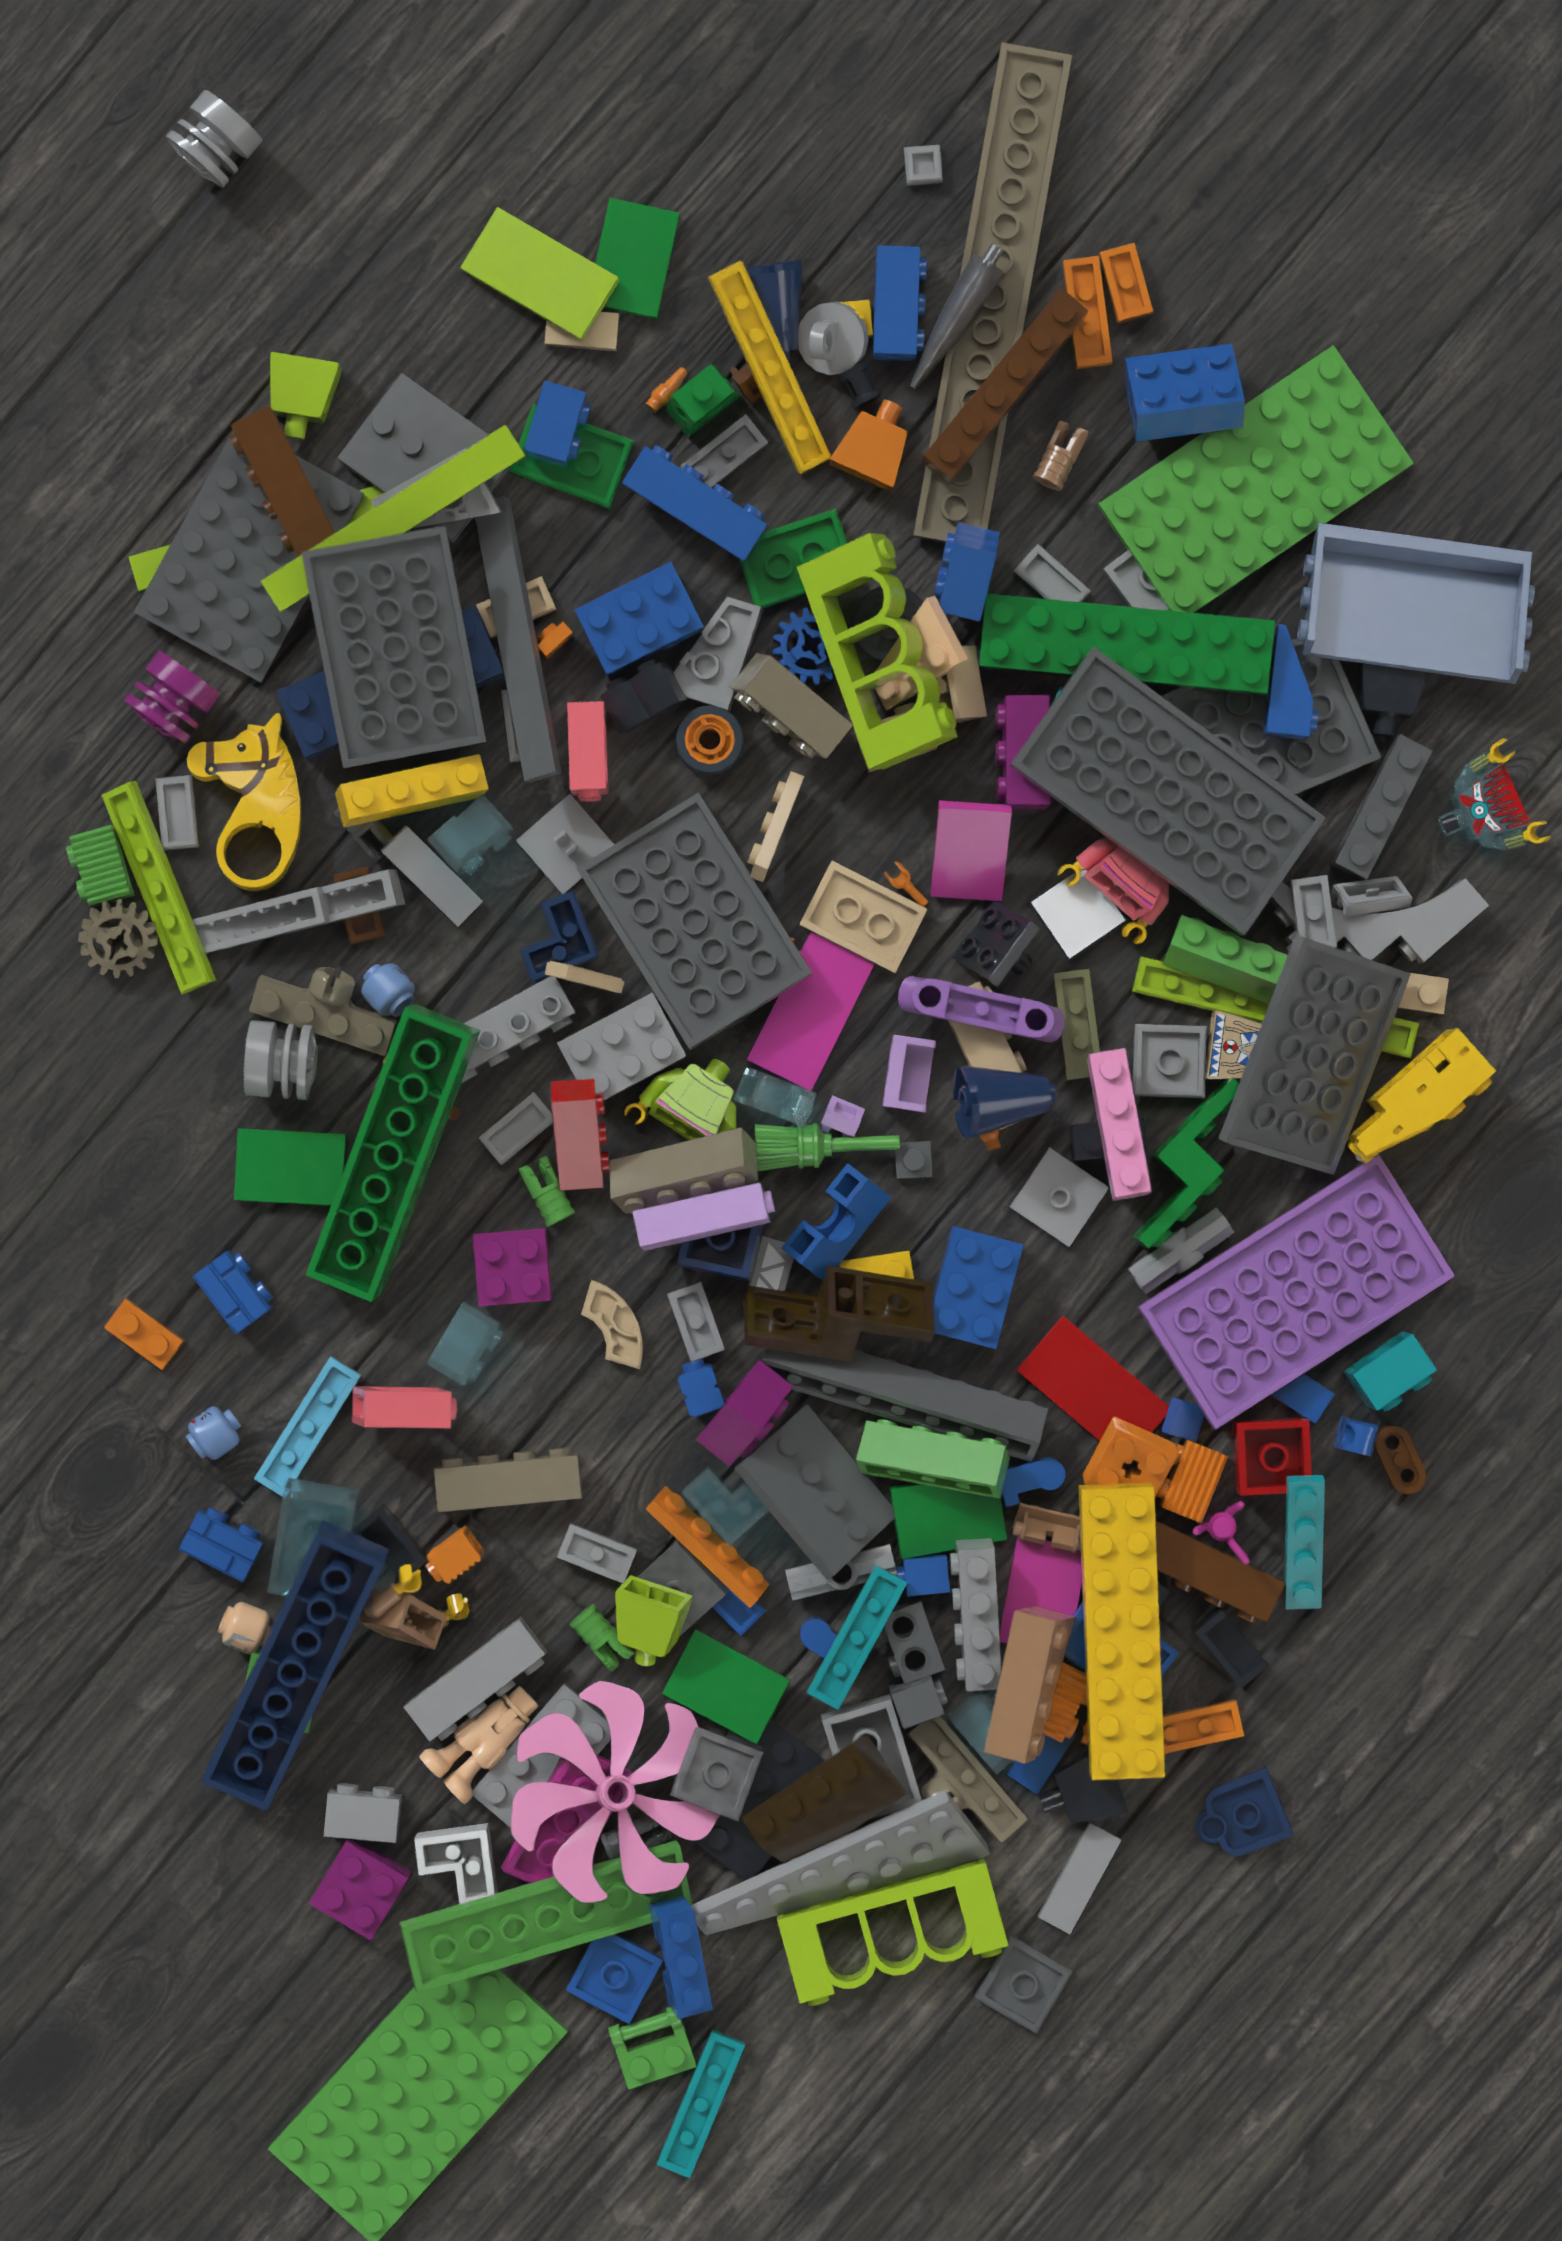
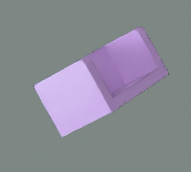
M900 1035L892 1036L882 1106L926 1112V1100L936 1041Z

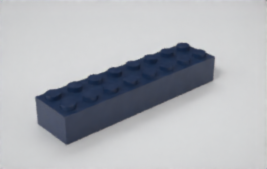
M321 1521L206 1765L201 1783L265 1811L268 1810L382 1570L388 1553L387 1548L327 1521Z

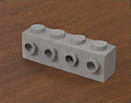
M550 976L464 1023L481 1031L461 1084L478 1075L475 1068L488 1062L490 1067H493L509 1058L507 1051L515 1046L520 1045L521 1049L524 1050L539 1042L541 1039L538 1034L551 1027L555 1033L573 1023L570 1016L576 1014L556 977Z
M992 1538L956 1540V1553H950L951 1574L958 1575V1588L952 1589L953 1609L960 1610V1623L954 1624L955 1644L962 1645V1658L956 1659L957 1679L964 1680L966 1691L998 1689L1001 1675L994 1545Z
M520 1616L406 1702L404 1708L429 1742L437 1736L442 1741L458 1729L455 1724L456 1721L464 1715L471 1719L486 1708L485 1699L493 1693H496L498 1697L502 1696L516 1685L512 1680L523 1671L528 1676L545 1662L541 1657L546 1654L547 1650Z

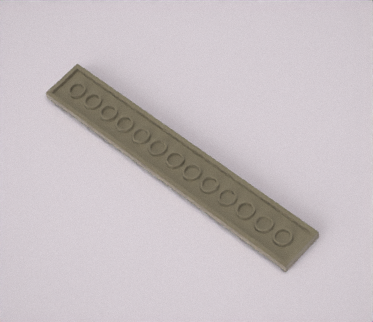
M1001 43L960 276L972 255L977 254L983 257L991 243L1003 250L995 264L1003 271V274L972 322L945 355L929 448L1023 333L1072 55ZM1008 414L950 485L925 466L913 533L914 538L946 543L948 532L955 534L958 522L984 529L988 528Z

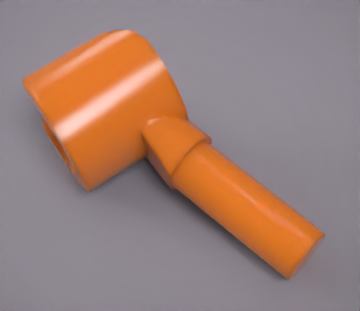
M895 862L901 870L900 875L896 878H891L885 871L886 879L893 887L903 888L919 905L924 907L928 900L913 886L908 870L900 862Z

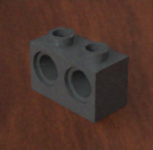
M920 1598L894 1607L879 1634L882 1644L890 1642L894 1655L888 1657V1661L894 1677L902 1676L904 1684L945 1670ZM901 1616L908 1617L913 1622L911 1631L904 1635L897 1634L892 1629L895 1619ZM918 1650L925 1655L924 1663L920 1667L910 1668L905 1664V1657L910 1651Z
M931 1675L907 1684L901 1681L889 1686L904 1729L944 1714L942 1704L948 1703L939 1678L932 1680Z

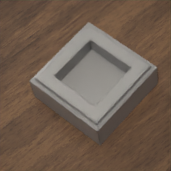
M940 145L904 147L907 186L942 183Z

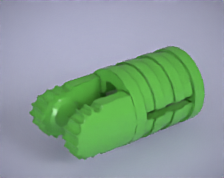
M544 1156L538 1159L537 1162L538 1168L547 1184L546 1187H541L530 1166L527 1165L519 1168V1173L532 1199L535 1200L546 1226L549 1227L576 1212L571 1207L565 1191L560 1190L559 1179L548 1157Z
M594 1603L584 1609L569 1624L611 1672L619 1667V1661L605 1642H608L621 1658L629 1659L635 1654L632 1647L620 1644L617 1640L616 1628L611 1626L610 1622L597 1610Z

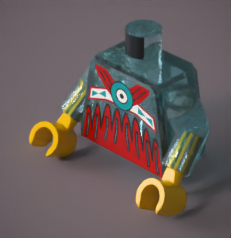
M1500 739L1491 747L1490 751L1487 750L1468 762L1454 782L1455 793L1449 797L1455 810L1438 817L1439 825L1446 837L1464 829L1470 842L1477 840L1484 848L1505 851L1529 845L1531 842H1547L1551 838V836L1538 837L1536 833L1537 827L1545 825L1547 822L1538 821L1530 823L1504 762L1511 759L1515 755V751L1509 755H1502L1499 751V746L1506 742L1507 739Z

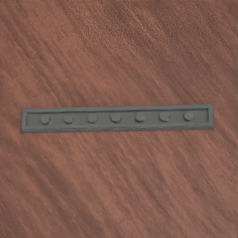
M502 496L495 499L502 512L477 516L475 520L524 781L531 783L562 772L510 498Z

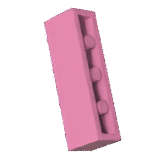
M1122 1048L1089 1054L1087 1064L1112 1201L1148 1195L1151 1192L1126 1050Z

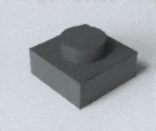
M930 1141L900 1143V1150H895L896 1179L932 1177Z

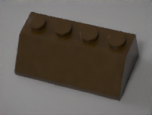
M865 1733L743 1816L742 1820L763 1850L781 1862L786 1863L845 1836L907 1793L867 1733Z

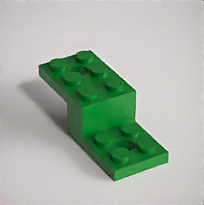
M1234 1078L1224 1079L1151 1155L1181 1187L1132 1236L1142 1247L1150 1248L1151 1246H1156L1158 1248L1172 1234L1168 1228L1176 1220L1185 1221L1198 1207L1193 1202L1201 1194L1203 1196L1205 1194L1207 1196L1210 1195L1223 1181L1219 1175L1224 1169L1194 1139L1202 1140L1217 1125L1213 1119L1220 1112L1222 1114L1229 1112L1239 1083Z

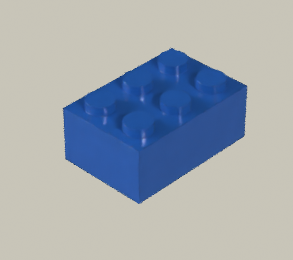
M1232 344L1125 358V389L1136 442L1243 427L1245 400Z
M672 562L575 609L576 616L608 679L701 633L704 629Z
M951 1226L933 1294L936 1334L993 1349L997 1348L1023 1244Z

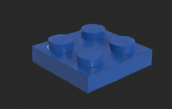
M619 1934L591 1941L568 1983L566 1991L630 2024L663 1961V1957Z

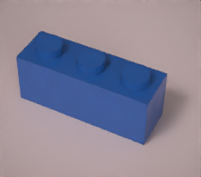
M877 245L872 360L915 361L917 351H923L924 329H917L918 315H925V294L919 293V280H926L927 258H920V247Z

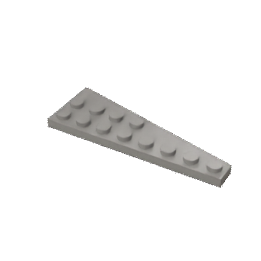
M945 1790L691 1906L694 1909L697 1926L705 1935H709L990 1855L985 1840Z

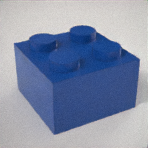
M959 522L955 534L948 532L941 563L947 565V567L940 566L934 592L936 599H940L939 604L944 613L980 621L997 554L1000 532Z

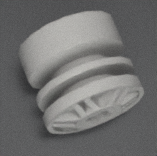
M204 90L189 107L193 116L199 121L198 124L194 126L183 119H179L177 125L187 137L184 138L177 132L170 130L165 138L174 148L177 156L195 173L224 188L229 179L219 169L220 165L235 174L238 168L229 157L231 152L233 151L239 156L248 159L263 140L232 108L211 92Z
M255 1020L250 1022L244 1060V1092L246 1096L270 1097L275 1082H281L283 1098L289 1099L291 1097L293 1083H296L298 1100L309 1099L311 1086L316 1077L318 1060L314 1025L304 1024L300 1040H297L296 1024H288L284 1039H278L276 1022Z

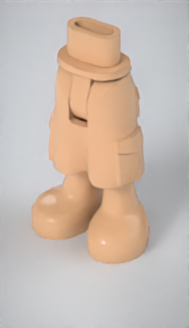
M519 1685L509 1696L503 1694L502 1698L495 1700L478 1715L471 1719H466L453 1732L456 1740L447 1747L440 1750L426 1749L419 1757L430 1771L438 1778H441L464 1752H472V1755L458 1769L443 1780L447 1788L463 1804H466L473 1797L471 1783L481 1767L491 1770L505 1756L508 1746L521 1733L526 1723L530 1722L528 1716L539 1705Z

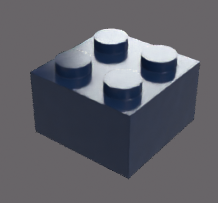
M765 1224L682 1242L677 1263L683 1269L752 1283Z

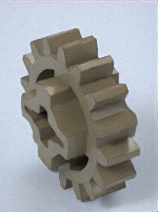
M122 899L117 900L116 907H110L109 903L104 901L101 912L91 908L89 914L91 920H82L81 928L85 931L79 932L78 937L79 942L85 943L81 946V955H91L88 960V966L93 967L96 964H100L101 975H104L108 969H111L115 978H119L121 970H126L129 976H133L134 966L136 965L144 970L147 963L145 957L154 958L155 950L151 946L157 945L158 936L152 934L156 929L155 922L146 923L148 912L144 910L139 914L136 913V903L134 902L128 908H124ZM133 924L139 929L142 939H140V935L134 933L132 929ZM124 929V939L121 938L112 948V939H116ZM94 938H96L97 943L102 944L103 953L97 948Z

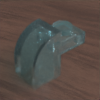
M746 1067L733 1100L804 1127L807 1118L813 1111V1103L817 1093Z

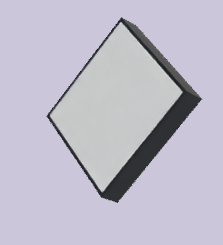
M1085 869L1080 872V878L1076 884L1066 885L1074 879L1075 873L1073 871L1028 902L1067 961H1070L1128 921L1120 908L1084 877L1087 872Z

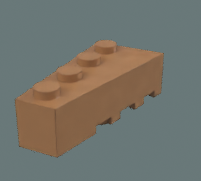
M1037 1606L1014 1611L985 1744V1753L1021 1763L1031 1762L1035 1760L1036 1756L1041 1754L1044 1745V1735L1042 1733L1051 1713L1052 1698L1075 1616Z

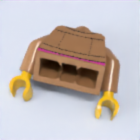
M409 1564L401 1566L398 1570L399 1583H391L384 1590L373 1588L358 1619L361 1624L385 1637L435 1650L442 1629L449 1625V1620H461L468 1616V1599L463 1598L460 1593L450 1595L446 1599L448 1610H436L414 1596L403 1593H412L420 1589L421 1572L417 1570L412 1573V1566Z

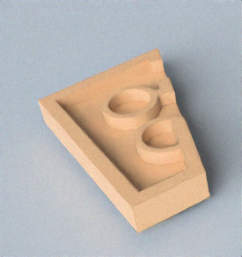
M936 597L926 598L910 622L917 627L923 643L921 659L917 665L928 669L938 680L967 661L968 657ZM900 637L876 671L896 661L901 650ZM909 674L902 675L875 688L886 711L896 708L918 693L917 684Z

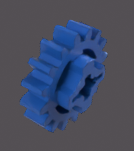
M803 608L801 618H798L793 612L790 613L789 619L791 624L779 623L778 628L783 632V635L773 636V642L779 644L780 647L773 649L772 655L774 657H782L779 663L783 667H787L794 676H799L800 681L804 684L807 679H812L814 687H818L820 677H824L830 683L833 680L831 673L833 667L831 662L827 661L825 655L826 648L819 631L811 630L807 626L817 625L815 617L810 616L808 608ZM794 633L797 645L790 652H787V641L790 635ZM804 637L811 644H819L817 647L818 657L810 650L803 651L805 648ZM801 663L812 665L815 670H806L797 665Z

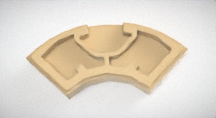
M591 1280L581 1315L593 1320L603 1332L607 1345L605 1359L640 1369L643 1341L641 1330L633 1311L615 1291L602 1283Z

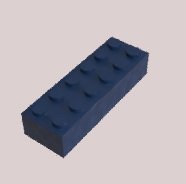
M475 606L463 610L462 616L476 689L505 677L478 611ZM324 671L276 691L301 751L308 761L339 749Z

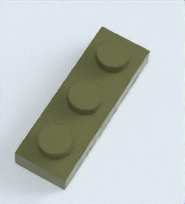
M1089 969L1053 973L1057 1008L1063 1012L1065 1018L1061 1043L1066 1080L1088 1078L1090 1075L1087 1058L1089 1054L1100 1052Z

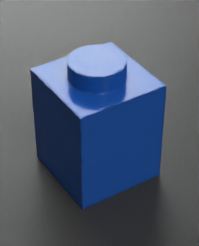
M945 1553L903 1559V1566H897V1576L907 1581L905 1587L907 1596L950 1592L947 1556Z

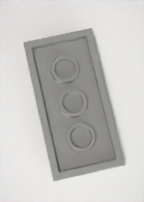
M563 1683L521 1732L522 1734L527 1728L549 1714L560 1713L570 1717L579 1726L595 1754L598 1755L611 1740L607 1719L587 1701L580 1699L579 1695L566 1683ZM520 1735L509 1746L505 1756L486 1773L473 1789V1796L510 1828L512 1803L516 1792L529 1783L547 1782L560 1759L558 1755L543 1752L529 1757L523 1762H518L517 1746Z

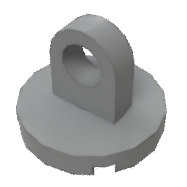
M840 302L822 303L809 310L801 320L798 329L799 351L805 362L815 371L827 375L842 374L855 367L866 354L869 341L867 326L851 306Z

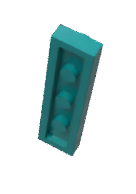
M1323 1475L1287 1476L1284 1605L1286 1610L1322 1608L1325 1494Z
M878 1565L874 1566L807 1690L808 1694L839 1710L906 1587L907 1581Z
M714 2029L711 2030L657 2160L658 2166L687 2178L691 2177L743 2052L745 2042Z

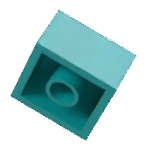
M1401 1331L1346 1368L1343 1372L1367 1407L1376 1411L1383 1409L1386 1412L1403 1400L1400 1395L1407 1390L1413 1389L1417 1391L1433 1380L1430 1375L1437 1371V1369L1415 1336Z

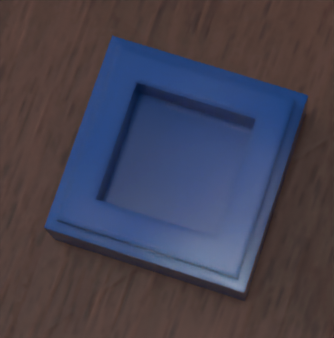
M1172 1397L1162 1432L1196 1442L1204 1413L1199 1405Z

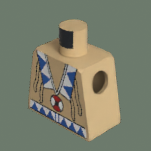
M1213 1011L1206 1054L1205 1079L1242 1078L1262 1024L1225 1012Z

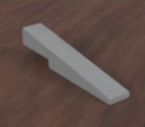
M391 869L192 919L207 954L405 905L397 869Z

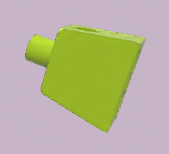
M271 352V409L275 416L286 418L284 429L286 438L304 441L308 422H325L342 372L338 362Z
M632 1575L617 1589L615 1594L617 1640L620 1644L636 1649L634 1660L637 1664L652 1666L656 1662V1656L665 1657L679 1639L693 1596Z

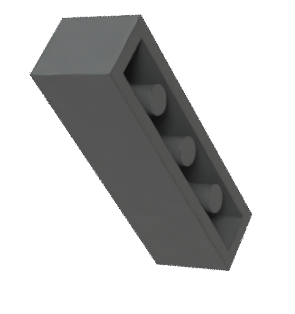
M1401 734L1393 739L1330 866L1359 881L1368 879L1432 750Z

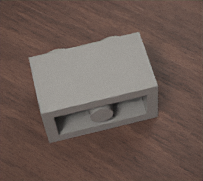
M339 1783L337 1788L329 1790L327 1794L324 1837L396 1843L399 1836L402 1794H394V1788L381 1786L373 1787V1792L359 1791L358 1785Z

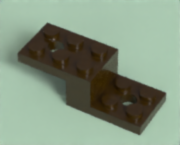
M827 1265L817 1296L747 1285L744 1294L745 1345L851 1362L861 1331L932 1342L935 1333L932 1282ZM890 1304L899 1305V1306H900V1309L895 1308V1307H893V1306L890 1305ZM775 1318L784 1319L785 1323L779 1322Z

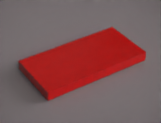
M1063 1315L1016 1369L1099 1441L1102 1439L1113 1417L1122 1419L1152 1433L1168 1412L1169 1406Z

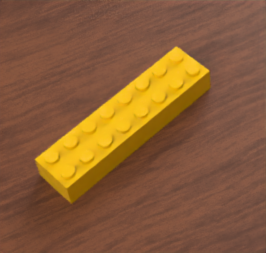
M1151 1482L1079 1485L1089 1773L1092 1780L1165 1777L1154 1486Z

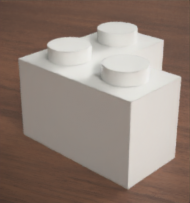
M489 1823L417 1833L414 1841L419 1875L455 1871L459 1904L498 1893Z

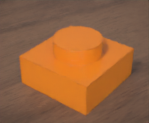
M564 622L558 626L551 623L538 635V639L541 641L538 644V650L548 659L573 636V632Z

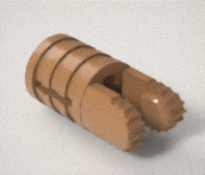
M1061 420L1046 447V452L1042 456V461L1039 463L1037 471L1032 476L1038 483L1056 491L1062 490L1063 484L1068 477L1067 475L1070 473L1072 465L1075 463L1089 434V431L1077 428L1067 448L1064 449L1062 446L1067 437L1069 425Z

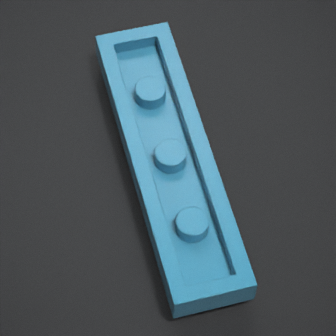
M330 1356L254 1479L285 1498L352 1392L353 1386L357 1384L362 1375Z

